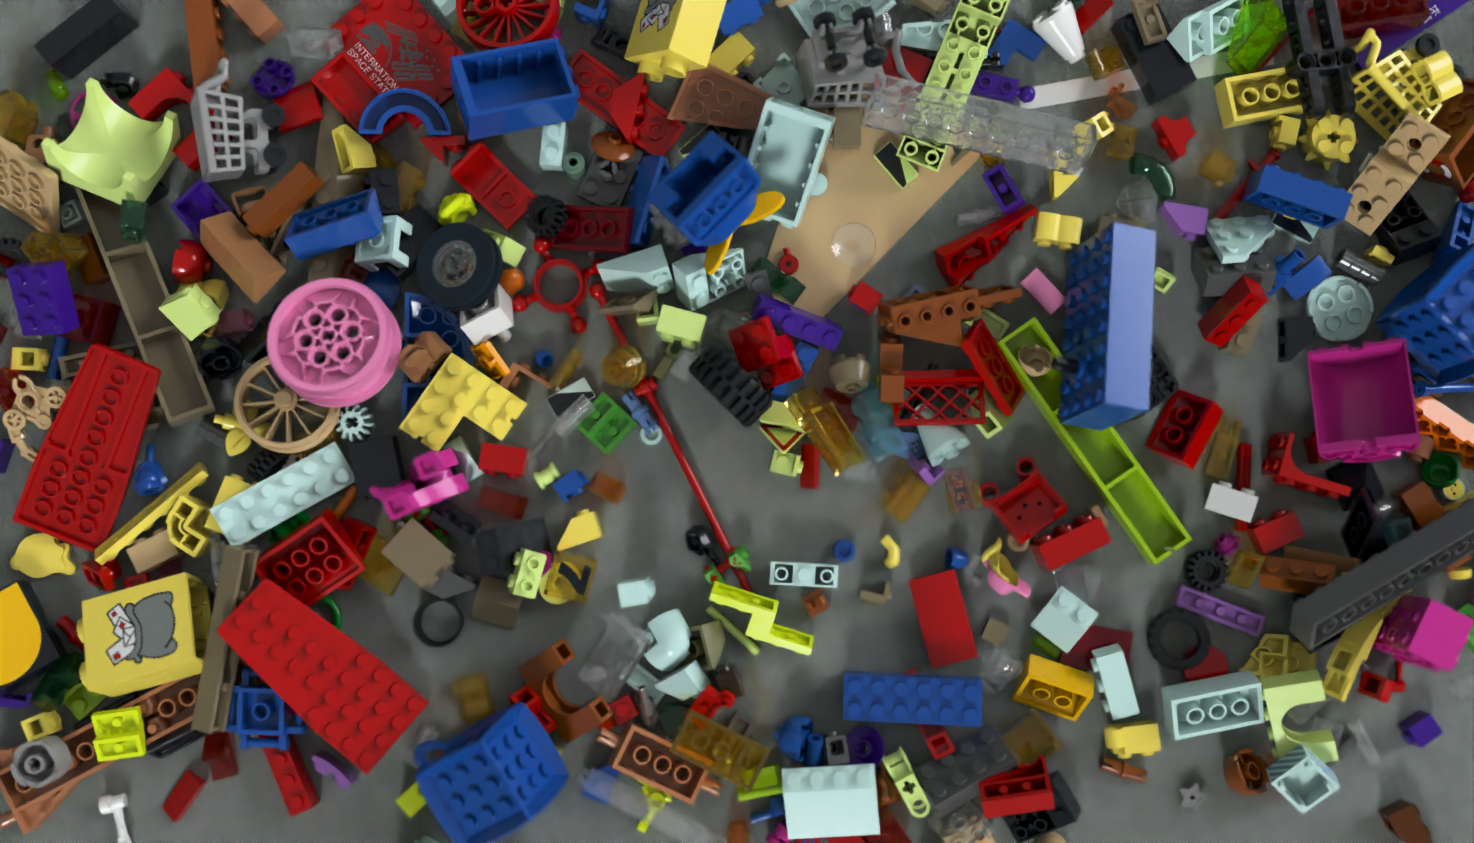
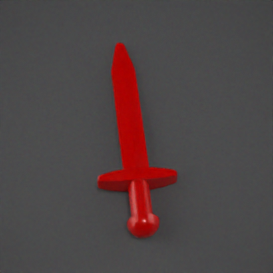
M1269 150L1268 155L1260 164L1251 159L1246 161L1252 172L1218 209L1213 218L1225 219L1241 201L1249 176L1265 164H1272L1275 160H1279L1280 152L1278 150Z

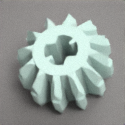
M356 404L353 408L351 406L345 407L346 412L341 411L340 416L342 418L337 422L341 426L337 427L336 431H343L341 435L343 439L349 437L350 442H355L356 439L363 441L364 434L371 435V431L367 428L374 427L375 425L368 421L373 418L372 414H367L368 408L363 407L360 409V405ZM352 419H358L356 421L358 423L357 427L352 426L354 425L351 423Z

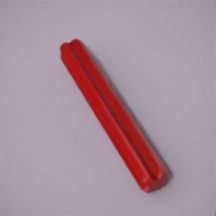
M1249 443L1238 444L1236 490L1241 491L1242 487L1250 489L1252 445ZM1235 518L1234 529L1236 531H1248L1249 523Z

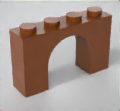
M562 638L526 661L517 670L527 685L541 697L543 710L556 722V730L564 742L568 744L601 725L614 713L602 695L584 705H574L561 696L555 682L556 672L576 657L565 638Z

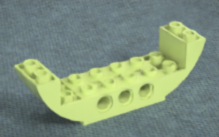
M1010 0L959 1L913 110L896 156L938 173L947 152L946 149Z

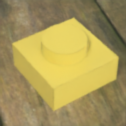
M1380 245L1367 248L1362 257H1366L1373 263L1376 262L1381 267L1391 265L1395 259V256L1390 254L1387 248Z

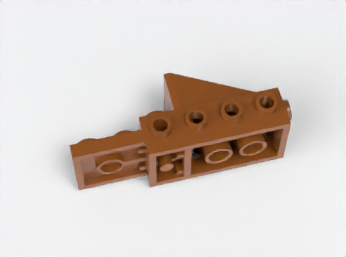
M960 284L877 303L879 311L877 322L879 327L893 334L962 347L960 343L963 340L960 321L968 322L974 320V316L981 315L980 308L993 307L995 302L1001 301L1002 304L1015 302V298L1023 296L1021 287L1008 284H1000L982 289Z

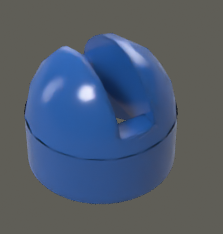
M544 349L536 352L537 354L534 356L536 365L542 369L548 368L553 362V355Z

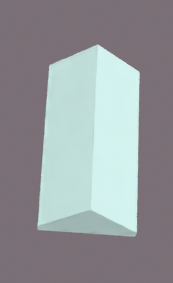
M1221 0L1183 18L1166 39L1186 62H1191L1202 55H1213L1251 33V0Z

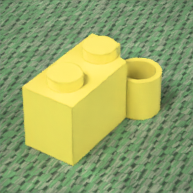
M1151 719L1107 724V728H1104L1106 748L1110 749L1111 753L1118 754V758H1130L1132 754L1140 753L1142 756L1154 755V751H1161L1158 723Z

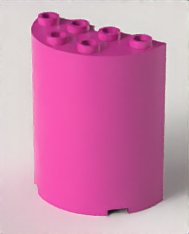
M1390 337L1385 341H1364L1359 347H1351L1350 344H1340L1335 348L1326 349L1318 347L1312 351H1306L1317 448L1321 457L1328 460L1338 457L1345 463L1376 462L1400 457L1401 451L1412 452L1419 447L1420 435L1406 338Z

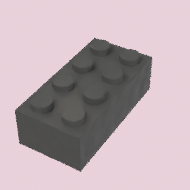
M992 723L954 745L955 752L936 761L932 758L914 769L941 817L980 795L979 782L1003 771L1008 773L1018 768L1015 758Z

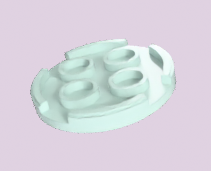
M1343 275L1325 278L1308 292L1304 304L1305 316H1313V322L1316 325L1315 334L1331 342H1345L1359 337L1366 331L1372 313H1374L1373 300L1367 288L1361 282Z

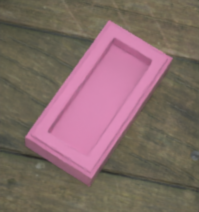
M1035 268L1019 283L1049 316L1065 302L1063 294L1038 268Z

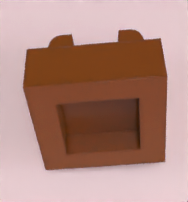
M820 587L800 597L811 618L830 608Z

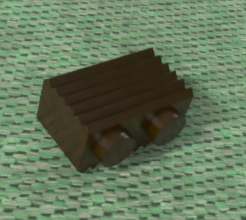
M729 662L718 665L714 676L720 691L728 690L732 692L735 699L745 695V690L735 664L730 665Z

